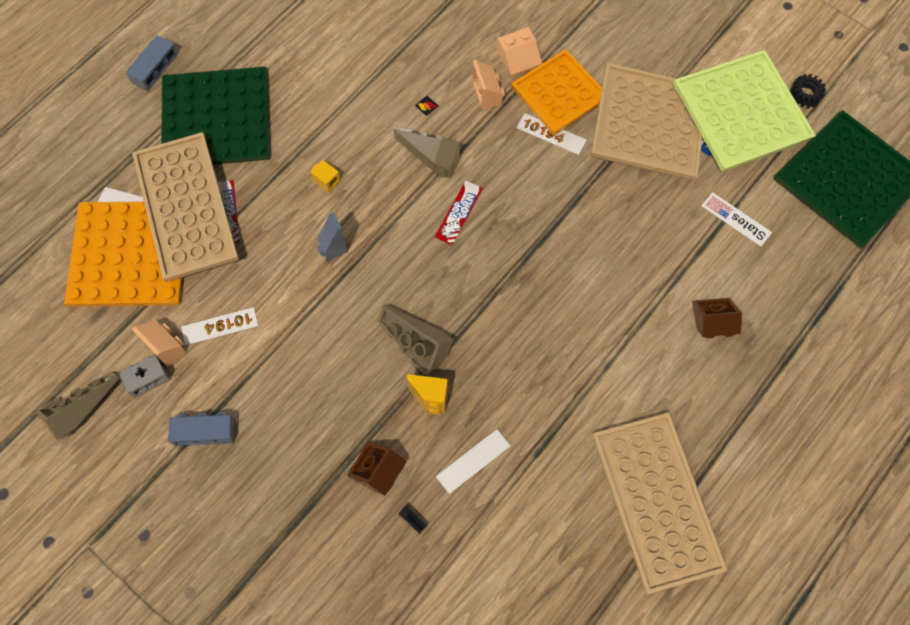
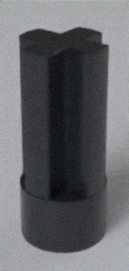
M407 505L399 512V515L419 534L426 529L427 525Z

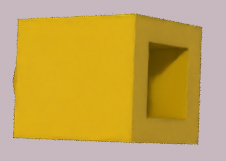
M324 160L319 164H315L310 172L312 180L328 193L341 181L339 171Z

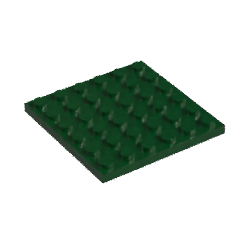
M266 66L162 75L161 144L203 132L213 165L270 160Z
M842 110L775 176L774 180L862 249L910 198V160Z

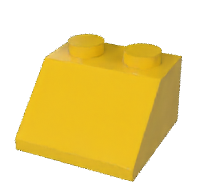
M407 374L408 388L423 409L433 415L445 413L448 379Z

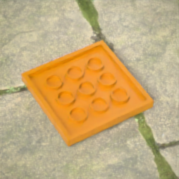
M567 49L511 83V88L553 135H556L597 108L602 89Z

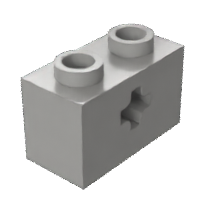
M156 355L145 357L142 362L130 365L119 373L128 394L133 398L170 380L161 360Z

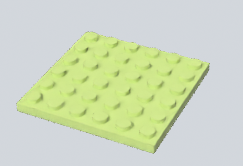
M765 50L675 79L673 82L677 93L721 172L810 141L816 136Z

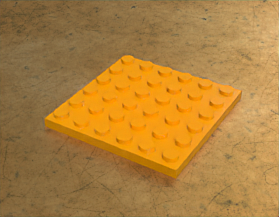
M79 202L64 304L67 307L180 305L183 277L167 282L163 280L144 202Z

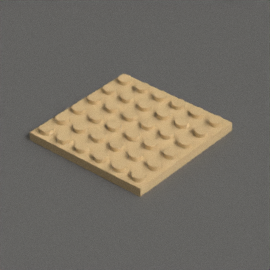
M607 63L604 71L590 156L696 180L698 177L702 136L673 85L675 78Z

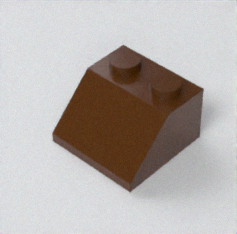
M730 298L692 301L696 327L702 337H732L741 334L742 312Z
M368 441L347 476L373 492L385 496L391 489L398 474L402 471L406 460L392 449Z

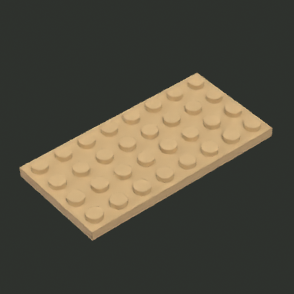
M198 133L132 152L163 280L167 282L239 260L204 133Z
M670 413L593 433L592 436L645 594L649 595L728 571Z

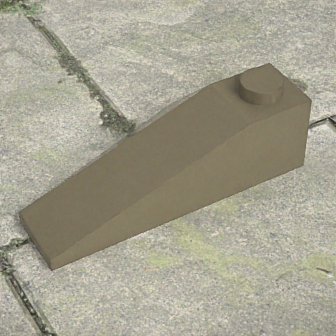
M397 126L393 128L394 138L437 175L451 179L460 162V143L439 135L433 138L429 137V133L423 132L420 135L411 129Z
M382 306L377 322L388 336L394 338L399 344L400 351L402 353L405 352L411 359L410 363L427 377L431 376L448 356L454 339L441 330L392 307Z
M110 372L89 382L87 388L75 389L70 392L69 397L63 400L60 397L54 399L35 412L57 440L66 438L72 433V430L76 429L119 378Z

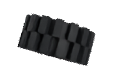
M803 74L802 77L800 75L795 80L790 93L796 100L797 105L801 104L800 107L803 108L806 105V108H810V106L813 108L819 104L826 91V88H824L825 83H822L823 80L821 78L817 80L818 76L815 75L813 78L812 74H809L808 77L806 74ZM802 88H808L814 94H807Z

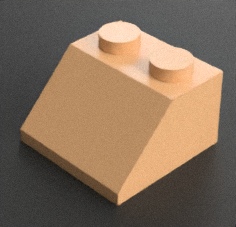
M529 27L497 38V52L510 77L532 70L542 64L537 41Z
M474 60L472 82L482 110L502 105L505 93L503 87L499 86L498 73L494 72L493 66Z
M157 320L132 328L167 367H170L186 353L182 348L184 343L177 336L173 338L170 335L172 331L165 323L160 325Z

